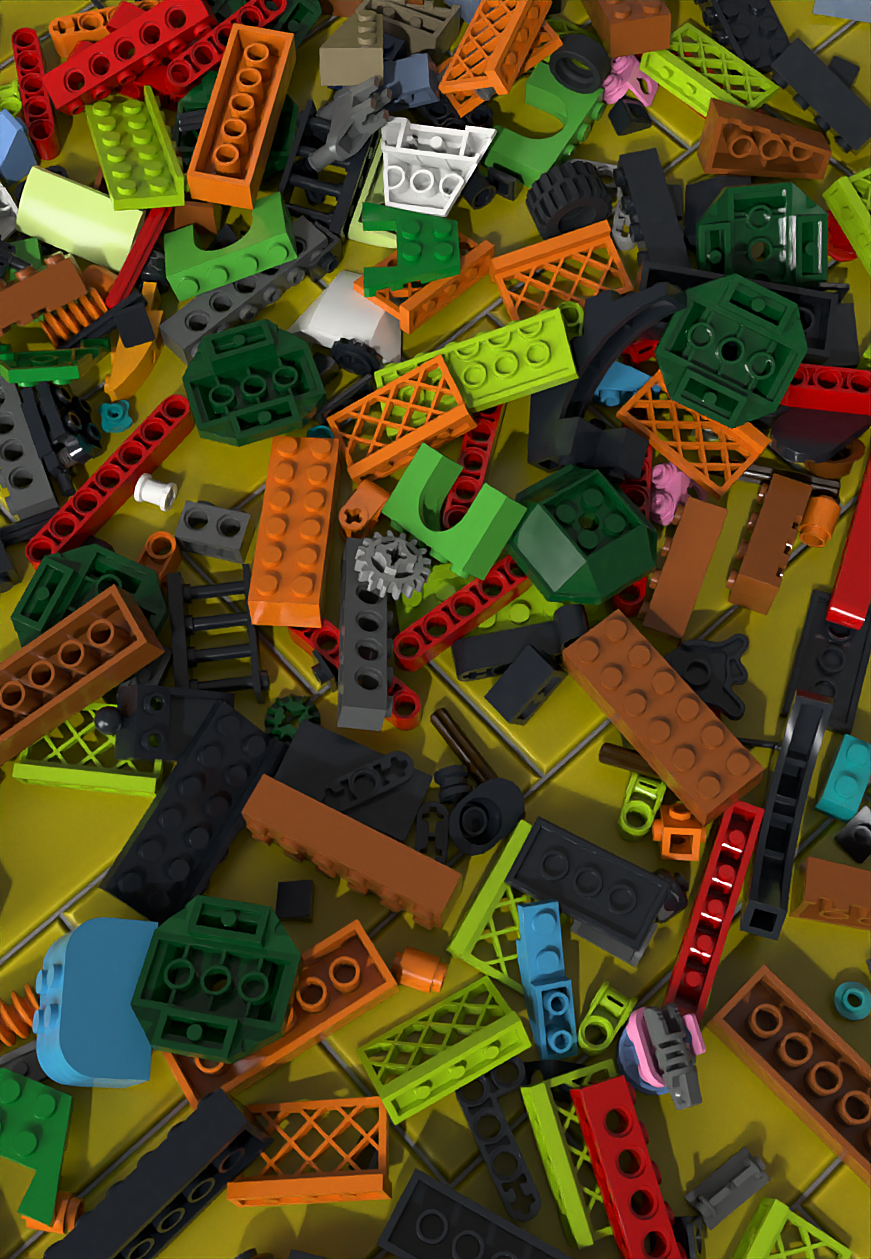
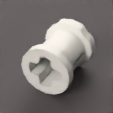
M143 473L136 484L134 499L140 503L143 501L160 506L162 511L168 512L175 502L178 487L173 482L166 484L152 479V476L148 473Z

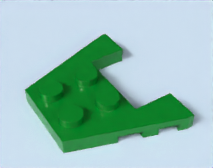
M362 202L363 231H396L397 267H364V298L376 296L377 290L390 287L391 291L403 289V284L420 280L421 284L460 274L458 221Z
M110 337L81 339L80 348L12 352L11 343L0 344V375L7 382L18 383L21 387L36 386L39 384V381H53L57 385L70 384L73 382V379H80L111 352Z
M2 1067L0 1069V1157L36 1172L17 1212L22 1216L53 1228L57 1212L55 1209L58 1191L61 1188V1171L64 1152L67 1150L74 1098L71 1095Z

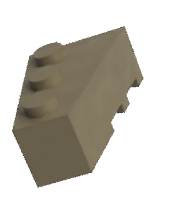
M363 0L356 9V14L363 10H372L376 14H383V32L405 40L406 57L417 53H428L434 64L437 65L459 35L461 5L452 4L451 9L433 7V1L425 0L424 5L406 3V0Z
M363 10L358 12V14H352L319 48L321 86H356L373 76L380 80L379 85H384L383 14H376L372 10Z

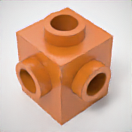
M683 803L660 805L659 819L653 820L652 840L659 841L661 859L699 860L700 843H705L706 826L703 827Z

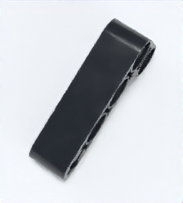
M440 90V101L408 109L419 125L465 130L466 125L493 129V112L488 106L480 104L461 118Z
M569 604L560 607L554 612L553 621L467 637L453 642L450 648L457 679L468 682L503 675L528 644L533 645L539 651L544 650L558 664H562V651L590 630L584 605Z
M514 1056L474 1079V1081L482 1085L484 1090L478 1100L471 1101L464 1098L461 1088L455 1090V1095L505 1211L510 1218L523 1223L530 1221L538 1214L541 1208V1198L497 1101L514 1093L521 1087L524 1081V1064L519 1057ZM503 1064L514 1066L518 1071L517 1080L510 1084L501 1082L496 1074L498 1067ZM484 1117H493L498 1121L500 1131L495 1137L486 1138L479 1133L477 1125ZM500 1154H510L516 1160L517 1168L512 1175L502 1176L496 1171L494 1161ZM521 1175H523L526 1183L518 1185L524 1197L530 1195L533 1198V1202L528 1206L530 1213L525 1215L521 1209L515 1211L512 1208V1204L516 1201L513 1188L505 1192L502 1185L513 1183Z

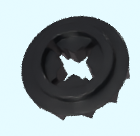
M340 338L339 341H334L330 350L331 356L344 370L356 375L368 373L372 375L375 371L379 370L381 357L376 354L374 348L367 347L365 342H357L355 338L351 340Z

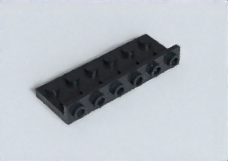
M693 0L695 5H699L704 25L706 27L709 26L713 40L761 74L772 72L770 65L791 45L769 0ZM730 70L731 75L742 76L737 70Z
M217 700L98 888L148 921L158 922V927L171 916L186 908L185 905L195 896L203 894L208 888L210 877L216 867L226 858L233 839L246 825V821L241 813L262 775L265 774L272 777L274 772L279 769L289 745L272 739L225 701Z

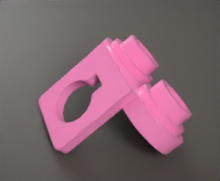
M634 55L613 58L610 62L612 67L610 75L604 79L601 88L604 89L603 100L607 104H613L621 99L627 90L630 89L645 107L650 106L658 89V83L639 70L640 62ZM637 78H642L646 81L648 85L647 94H644L641 90L640 82Z
M672 462L656 465L651 471V519L662 526H667L672 523L678 504L685 506L688 496L691 497L687 493L688 489L693 488L698 495V500L707 502V491Z
M642 1007L631 1013L626 1030L628 1037L634 1042L639 1059L638 1072L640 1077L652 1086L661 1088L666 1086L662 1079L664 1071L659 1069L658 1059L655 1055L657 1048L652 1045L643 1014L646 1007ZM687 1014L682 1016L683 1025L690 1031L692 1036L691 1054L694 1057L705 1053L706 1047L696 1015Z

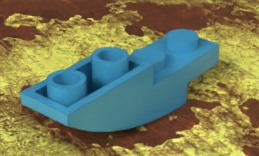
M615 361L592 397L593 404H602L606 407L625 405L651 377L633 367ZM657 384L651 389L652 400H659L661 387Z
M552 898L518 904L520 938L516 939L518 963L525 1004L540 1060H549L578 1055L571 979L565 976L558 901Z

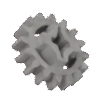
M391 530L387 531L386 537H382L381 534L375 532L372 540L365 537L362 546L358 547L354 570L360 572L359 582L368 581L367 590L379 589L380 597L384 598L387 592L392 593L394 600H398L400 593H403L407 598H411L414 590L419 593L422 591L424 583H427L431 572L429 570L431 559L425 558L426 548L417 549L418 540L406 541L405 533H401L397 538L393 536Z

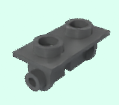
M743 1147L689 1192L685 1198L697 1214L702 1216L706 1226L712 1230L771 1179L765 1173L766 1167L760 1158L756 1155L753 1157L746 1147Z

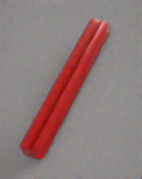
M173 207L151 208L104 301L107 308H113L131 294Z

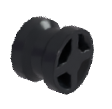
M466 765L448 766L433 774L435 783L440 786L441 791L438 797L441 804H455L473 790V786L468 784L469 769Z

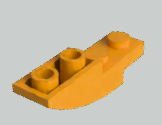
M144 282L142 294L148 302L145 309L155 339L131 348H125L119 335L117 347L112 348L111 375H106L104 383L105 393L109 394L112 404L118 403L120 400L128 401L136 393L152 372L163 349L164 341L159 325L166 321L164 312L160 311L162 299L157 283Z

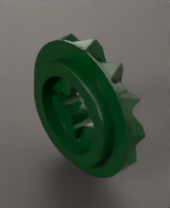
M292 693L283 698L277 697L275 703L267 708L264 721L267 735L276 741L285 742L289 746L297 728H294L291 724L283 725L287 721L285 711H288L293 716L302 715L298 718L299 725L302 719L319 726L321 725V717L316 704L311 702L306 696H296Z

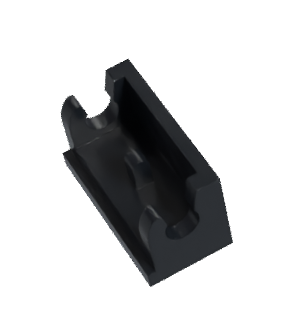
M528 644L484 698L508 723L524 726L569 673L544 650L539 651L533 645Z

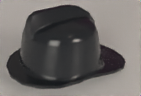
M492 778L481 783L464 798L456 802L451 809L448 822L449 835L453 844L461 852L469 855L484 854L514 830L517 823L522 819L525 807L524 797L520 788L510 780Z

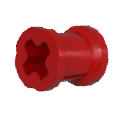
M640 338L632 342L621 353L625 364L636 369L640 363L652 357L656 359L654 350L659 341Z

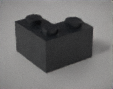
M580 416L556 419L546 458L557 463L559 469L569 464L582 469H598L604 477L616 483H624L625 480L640 479L649 441L628 427L601 430Z

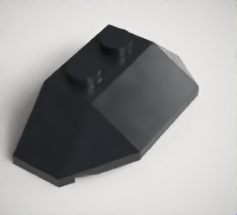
M708 174L686 185L684 242L696 257V223L724 187L751 184V177L749 175Z

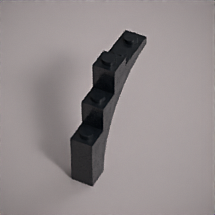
M659 282L654 284L653 287L629 293L625 297L614 290H604L598 295L585 299L584 336H576L570 340L579 378L531 394L527 463L547 473L560 470L557 463L546 458L555 420L579 416L584 418L594 392L616 359L645 330L663 318L687 308V294L668 282Z
M796 689L780 741L776 744L767 772L766 795L761 807L765 809L744 878L739 929L741 931L778 940L788 912L790 883L798 835L817 756L833 708L832 697Z

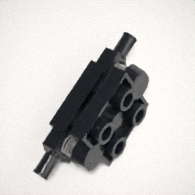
M40 381L36 386L25 387L21 390L24 400L21 408L39 459L45 461L48 472L58 481L62 496L70 497L76 493L72 479L79 475L75 463L78 462L84 465L91 458L95 459L104 453L100 443L101 434L93 424L90 416L92 410L89 403L82 396L78 397L73 394L69 384L57 385L53 381Z

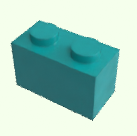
M848 734L843 736L835 748L815 802L814 811L846 824L853 818L858 811L871 775L870 743Z

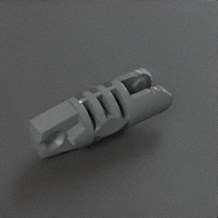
M665 1004V1006H662L663 1009L661 1011L656 1006L646 1007L643 1013L652 1045L657 1048L655 1055L658 1059L659 1069L664 1071L662 1079L670 1092L676 1109L681 1110L701 1104L702 1097L697 1075L698 1070L696 1065H692L694 1057L691 1054L690 1044L685 1042L687 1034L677 1004Z

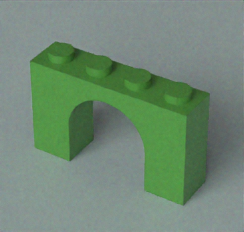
M540 61L526 81L525 103L555 116L561 121L564 128L552 137L531 139L496 124L493 129H496L497 133L481 158V166L488 169L491 166L517 178L524 186L532 188L531 185L543 173L573 159L577 145L580 141L584 142L587 139L594 120L599 121L604 112L605 104L602 103L604 89L599 88L594 93L581 94L569 90L554 78L549 65Z
M280 191L255 201L252 210L253 222L250 230L240 240L228 247L206 251L193 224L164 235L166 278L179 302L298 258L292 217Z
M422 443L381 512L392 520L389 524L392 528L400 533H405V535L410 532V541L416 539L418 540L417 545L421 548L427 549L428 546L432 548L429 552L432 557L444 564L450 561L452 565L449 569L465 579H468L471 574L484 580L528 508L489 484L484 483L462 520L454 527L442 531L440 527V510L443 501L464 467L429 445Z

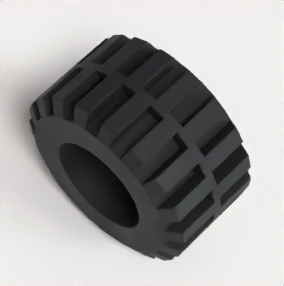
M583 161L566 162L543 173L531 185L532 188L528 190L527 199L525 200L530 215L543 240H548L606 220L609 216L608 212L612 209L611 196L597 168L592 163H583Z

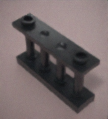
M307 100L305 109L301 110L297 117L298 130L277 192L280 191L291 217L299 218L303 215L310 222L314 223L317 221L319 224L326 226L330 232L341 239V244L345 245L350 224L379 142L381 128L368 138L355 155L345 161L335 160L329 164L345 169L347 175L344 183L337 185L299 175L304 158L308 159L309 154L318 149L308 146L313 130L330 133L331 121L316 117L317 110L314 102ZM299 187L336 197L338 202L335 212L331 211L328 214L291 204L290 200L294 188Z
M249 563L242 564L244 580L192 587L190 583L185 584L181 572L167 573L175 688L225 693L254 689L258 704L265 703L264 691H270L268 670H262L258 625H252L248 606L252 576ZM245 594V612L194 618L193 615H188V604H193V600ZM248 625L249 643L197 650L195 646L191 647L190 636L195 635L196 631ZM251 657L252 675L202 682H199L198 679H193L192 668L198 667V663Z

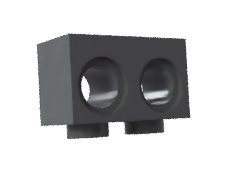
M186 500L174 537L181 551L244 564L255 527L251 514L240 508L224 509L216 507L207 501H198L196 503ZM199 523H206V526L201 529H193ZM231 530L239 531L234 536L225 535L227 532Z

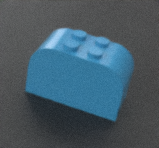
M108 917L94 918L59 937L49 947L44 957L43 969L38 972L36 978V993L40 994V1006L34 1013L32 1029L33 1033L37 1034L36 1052L39 1064L48 1077L55 1082L66 1086L127 1088L150 1080L152 1046L130 1003L154 930L158 928V922Z

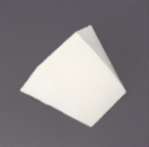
M389 116L388 122L381 127L385 206L446 218L495 137L497 130L467 125L465 130L411 124L408 118Z
M342 270L287 330V332L308 342L310 349L313 344L332 348L334 341H339L340 338L348 340L355 338L357 342H365L367 347L374 348L376 354L381 357L379 369H383L390 363H401L400 320L353 290V282L362 276L357 273ZM402 297L389 298V300L400 307Z

